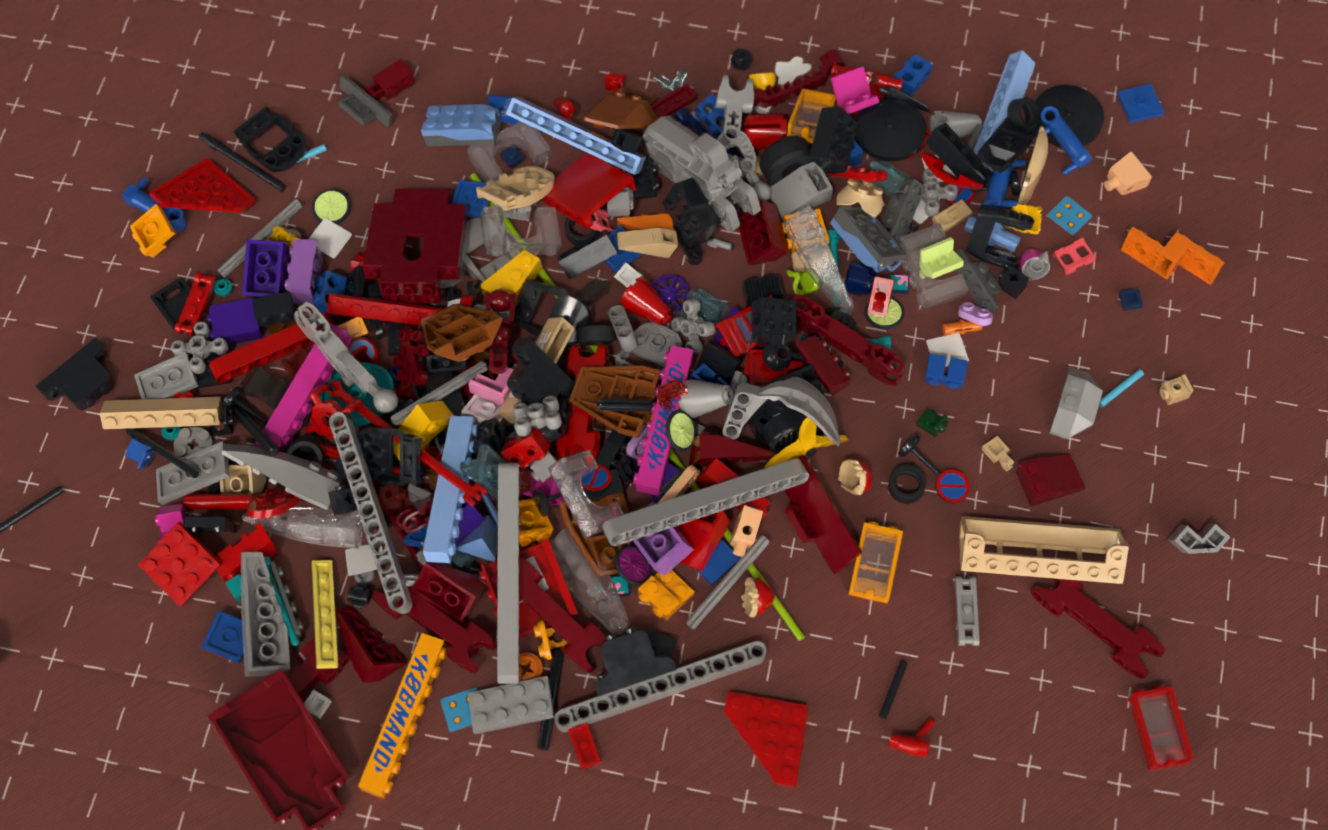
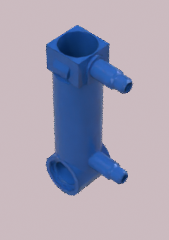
M1052 106L1044 108L1041 113V121L1046 126L1044 128L1046 134L1051 133L1072 160V163L1062 171L1063 175L1071 173L1076 168L1081 169L1092 161V157L1087 152V149L1059 114V111ZM1048 113H1053L1055 119L1048 121L1045 116Z
M1016 160L1012 167L1002 173L995 170L992 171L994 175L990 179L986 200L982 205L1000 207L1017 205L1016 200H1005V195L1013 168L1025 166L1027 164L1026 160Z
M147 177L140 180L136 186L130 184L122 193L126 204L145 213L155 204L159 205L148 193L142 191L149 181ZM161 207L174 231L178 232L186 228L187 220L182 209Z

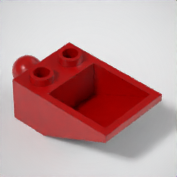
M724 511L678 525L679 531L694 549L680 562L681 564L703 572L730 524V520Z

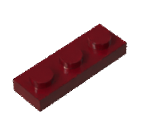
M686 83L652 104L651 107L658 118L671 116L695 101L697 94Z

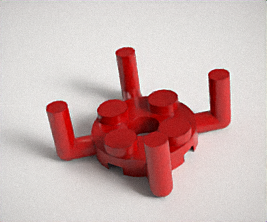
M322 384L310 392V398L315 406L311 410V424L305 428V432L310 434L316 431L321 436H327V439H334L326 416L330 418L336 412L348 415L362 405V401L356 399L344 408H341L335 400L322 401L319 395L328 389L325 384ZM344 420L340 421L338 426H341ZM350 437L344 441V444L349 442Z

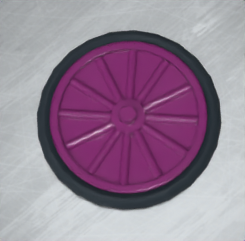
M625 546L615 556L616 570L626 582L632 585H642L650 578L651 566L646 563L638 548Z

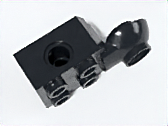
M760 297L752 302V340L757 344H766L762 354L765 364L771 370L783 371L788 368L792 359L788 342L796 338V301Z

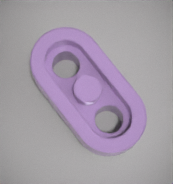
M965 302L959 306L958 315L961 318L982 326L992 323L993 314L988 309L975 306L971 302Z
M647 425L639 438L633 437L627 444V455L633 459H639L640 454L643 455L644 453L642 444L644 437H648L649 434Z

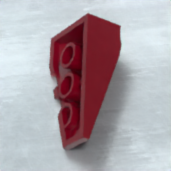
M702 432L692 441L689 466H707L715 458L724 461L725 464L739 462V459H742L744 463L767 461L773 458L775 453L720 435H711L710 432Z
M352 607L335 609V615L353 667L363 683L379 682L405 665L406 662L397 648L392 644H386L382 640L383 635L372 631L368 627L369 622Z

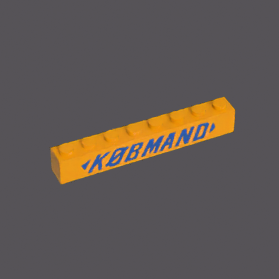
M421 633L358 787L361 791L381 798H385L386 794L391 792L393 787L392 779L394 774H398L401 767L400 759L408 751L409 737L414 735L416 731V720L418 716L423 714L425 698L430 696L433 688L431 685L432 681L438 677L440 672L439 664L441 659L444 660L446 657L444 652L448 648H446L444 640Z

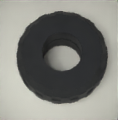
M796 135L778 139L770 144L761 154L759 167L766 180L775 185L799 167L813 162L809 158L811 147L804 138Z

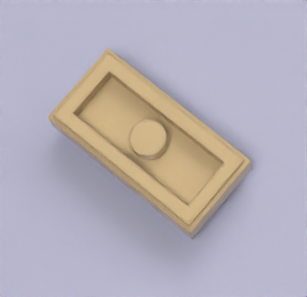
M961 199L935 215L932 221L942 233H945L969 218L973 212Z

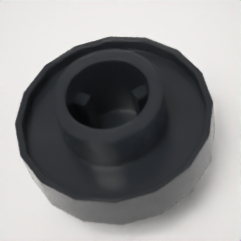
M624 455L616 461V470L620 479L628 484H632L635 472L639 473L640 467L635 459L629 455Z

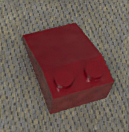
M1070 454L1041 457L1020 463L1016 471L1031 507L1086 489Z
M426 562L411 591L462 624L474 609L486 584L469 573L436 563Z

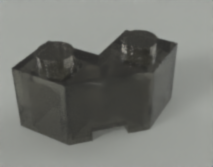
M252 367L240 383V386L248 396L255 397L265 402L269 407L276 409L290 384L284 379H274L261 367Z

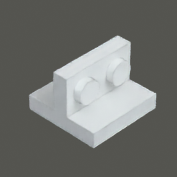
M477 395L471 398L461 412V416L474 417L475 423L478 426L482 421L490 420L494 417L503 427L505 424V418L498 413L501 406Z

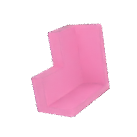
M507 367L506 372L499 374L496 380L477 374L475 380H470L468 383L470 393L502 406L510 391L507 387V380L514 369Z

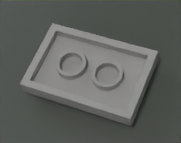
M184 352L135 374L134 377L141 399L174 398V395L178 392L185 393L198 387L196 375L189 367V354Z

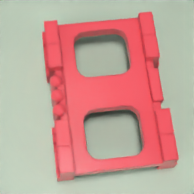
M598 209L594 212L593 215L596 221L592 219V216H589L593 223V226L590 228L600 232L606 230L607 234L615 230L610 226L607 210ZM602 219L605 220L607 227L604 226Z
M1084 238L1065 246V248L1062 247L1052 254L1062 265L1066 275L1076 271V268L1083 266V264L1086 266L1096 260V255L1087 246ZM1083 246L1089 255L1080 257L1076 249ZM1069 254L1073 262L1065 265L1060 257Z

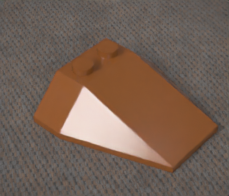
M615 91L614 94L607 95L589 108L585 121L616 129L648 128L659 118L649 102L642 100L641 96L632 95L629 97L625 96V92Z
M457 304L450 305L421 320L426 346L436 355L457 362L465 361L471 355L483 352L492 345L502 323V317L494 311Z
M646 366L581 367L569 402L618 433L639 438L645 429L650 411L598 410L597 401L598 399L651 400L653 404L661 370Z
M624 494L607 495L601 500L578 504L577 500L560 503L559 506L566 526L597 576L601 577L618 573L615 567V556L621 548L630 546V541L617 546L610 545L602 526L610 519L629 513Z

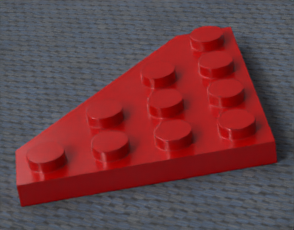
M208 158L150 191V197L164 208L242 213L256 204L255 198Z
M727 692L724 714L732 722L741 738L750 747L754 756L762 767L765 768L776 785L796 788L809 706Z

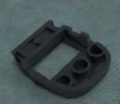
M267 106L233 131L251 158L271 172H282L290 168L307 151L305 139L301 133L297 132L295 126L291 122L285 121L278 113L272 114ZM276 124L288 137L261 157L250 147L249 143Z
M526 279L525 287L515 308L514 322L529 333L539 337L542 330L531 326L544 291L557 296L549 318L563 317L575 329L566 346L577 344L578 328L588 326L591 319L588 305L579 297L569 293L568 290Z
M370 428L358 432L357 437L372 481H379L381 485L404 486L412 483V486L423 483V480L420 479V441H423L422 437L403 429ZM393 436L400 437V474H395L393 471Z

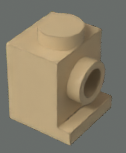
M1184 374L1179 378L1164 382L1160 388V395L1170 405L1188 399L1194 390Z

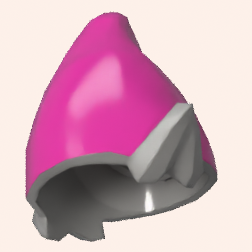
M1026 248L1020 259L1021 273L1030 278L1029 281L1040 279L1049 272L1050 262L1047 251L1042 253L1033 248Z

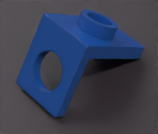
M133 438L130 441L125 456L138 462L137 468L142 469L149 467L155 451L143 442Z

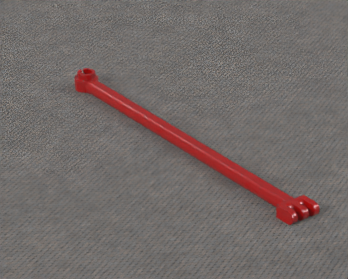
M339 381L330 382L333 388L329 384L327 385V391L331 397L340 398L348 405L356 400V398L343 389ZM364 404L356 409L359 414L378 428L395 429ZM393 436V439L400 444V437ZM420 448V460L465 493L462 497L472 507L476 504L472 497L479 501L481 496L478 492L482 495L487 493L477 482L471 486Z

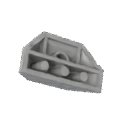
M1068 367L1049 434L1069 439L1093 426L1103 390L1088 372Z

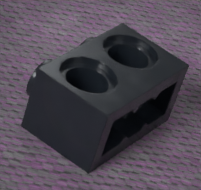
M495 417L490 420H484L478 426L472 450L485 465L502 459L501 450L509 433Z

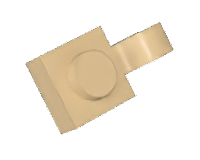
M998 436L982 446V451L993 463L999 460L1006 472L1013 468L1014 461L1007 455L1010 449Z

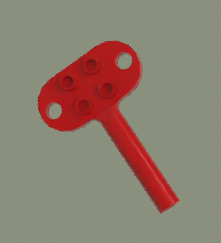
M285 486L268 489L263 494H187L184 497V507L186 509H247L248 517L259 519L287 513L290 508L296 506L302 499L286 492Z

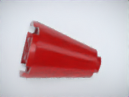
M644 277L637 278L635 280L637 284L635 286L630 285L624 292L620 300L623 304L620 305L625 310L659 326L667 325L672 319V311Z

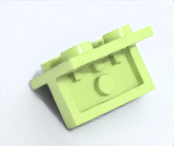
M950 237L920 250L919 277L921 279L927 277L934 279L963 267L964 260L953 251L954 239Z

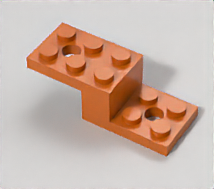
M1132 227L1121 248L1123 252L1166 280L1169 279L1180 265L1211 285L1225 263L1218 256L1209 253L1202 246L1195 244L1187 236L1181 235L1178 232L1175 233L1164 247L1159 241L1153 240L1145 235L1143 231Z

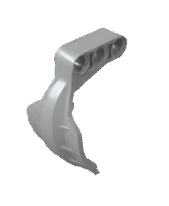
M791 377L785 381L771 383L765 387H758L748 383H741L737 386L724 421L723 435L730 439L738 438L744 424L767 399H771V401L780 400L787 407L806 415L839 447L840 436L834 411L826 397L808 381L799 377Z

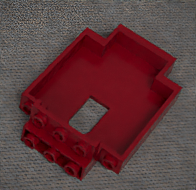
M395 188L393 203H374L363 269L365 279H379L381 295H383L384 300L400 303L441 304L440 280H459L467 223L466 204H451L449 189ZM406 237H424L422 254L417 260L409 261L403 257Z

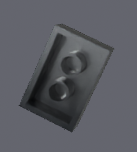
M841 107L822 108L809 158L827 174L846 173L854 146L855 135L858 130V123Z
M693 177L675 183L662 202L689 248L707 242L720 224L719 219Z

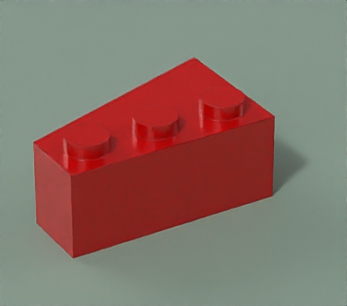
M260 522L255 525L257 529L251 534L247 535V533H244L241 536L242 540L235 546L230 544L215 555L223 563L217 571L224 582L238 574L241 576L242 552H262L263 557H270L271 561L279 555Z

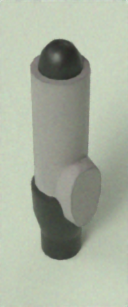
M711 236L705 242L713 248L720 247L727 250L735 248L732 243Z

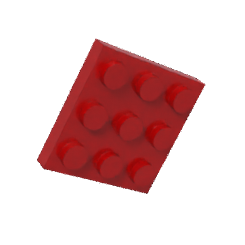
M177 522L138 566L181 607L223 563L181 522Z

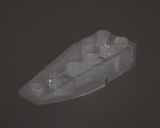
M806 204L786 219L784 227L809 275L837 307H842L850 315L854 307L853 300L847 293L825 238V230L817 221V213L811 208L810 204Z
M290 508L287 513L269 518L248 517L247 512L242 516L243 521L254 526L260 522L263 528L271 533L316 545L358 549L365 538V531L358 510L347 514L334 515L332 508L327 510L323 508Z
M562 529L550 544L569 592L611 633L620 635L630 623L610 575L598 577L569 529Z

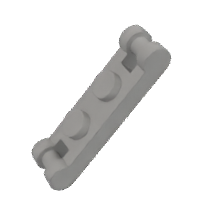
M955 576L958 646H965V644L979 646L976 577L962 578V576ZM962 586H969V590H963ZM965 631H972V636H965Z

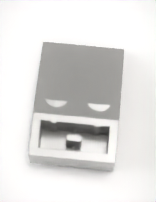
M815 162L799 167L770 187V198L777 206L782 219H784V215L800 213L832 200L833 187L824 171Z

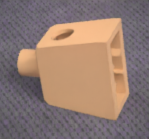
M1129 152L1110 168L1107 175L1109 180L1104 182V186L1107 191L1116 188L1121 195H1125L1146 188L1152 176L1136 156Z
M744 505L736 517L730 545L735 546L733 551L735 555L745 556L746 550H749L753 545L763 511Z

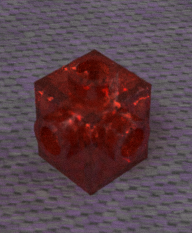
M396 485L379 487L380 493L377 494L384 513H395L405 509L404 501H407L405 489Z

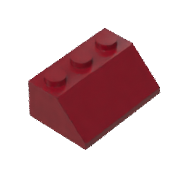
M761 200L759 202L761 208L759 213L753 216L748 212H744L738 216L740 223L738 228L748 265L776 261L789 252L775 204Z
M814 335L796 343L798 353L808 366L812 364L815 366L814 374L832 397L850 384L849 377L851 375L845 367L841 369L837 364L839 362L838 358L833 352L830 354L827 351L828 345L822 338L818 339Z

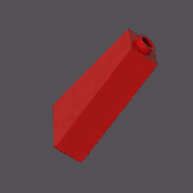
M715 458L705 467L696 481L707 488L739 476L719 459ZM761 497L734 506V508L741 511L745 505L763 511L761 518L763 519L769 512L767 507L770 505V502Z

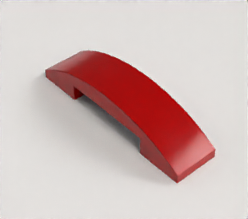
M922 153L926 166L942 181L965 189L983 188L984 185L970 177L960 174L959 178H956L943 170L945 164L941 159L929 153Z

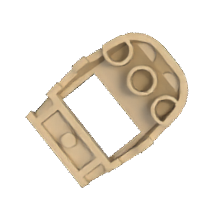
M537 166L521 167L514 169L513 174L507 175L503 173L499 175L498 180L494 181L491 179L487 181V185L484 187H476L477 196L479 199L486 198L502 206L504 211L530 206L541 200L552 190L554 174Z

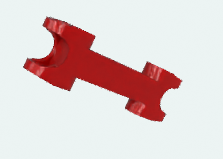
M599 344L595 354L587 358L582 356L580 345H573L567 363L568 377L575 379L574 383H576L581 367H609L607 345ZM571 403L572 412L568 431H565L563 438L557 440L558 462L561 466H567L571 456L581 451L584 452L586 465H595L600 447V433L598 430H592L594 417Z

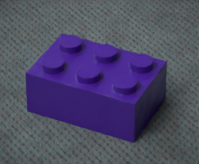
M247 239L242 295L265 297L286 292L285 280L287 279L290 244Z

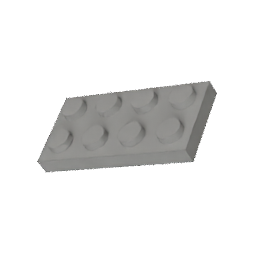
M221 441L181 458L182 461L199 472L197 478H193L173 463L156 469L158 502L162 505L230 477L228 457L221 454L227 444Z
M548 676L521 681L519 684H507L468 693L474 734L555 718Z

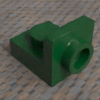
M927 408L917 421L916 426L936 437L939 432L943 433L947 428L948 423L946 421L948 416L944 414L941 417Z

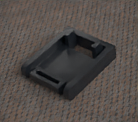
M182 277L150 296L152 302L174 331L175 324L179 321L191 291ZM179 289L180 293L166 302L163 300L165 296Z
M185 517L184 527L194 533H201V528H203L204 532L236 533V523L226 517Z

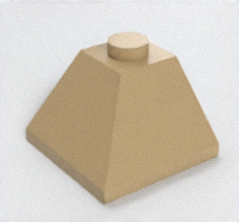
M229 465L230 477L220 481L221 494H261L266 483V475L255 474L249 465Z

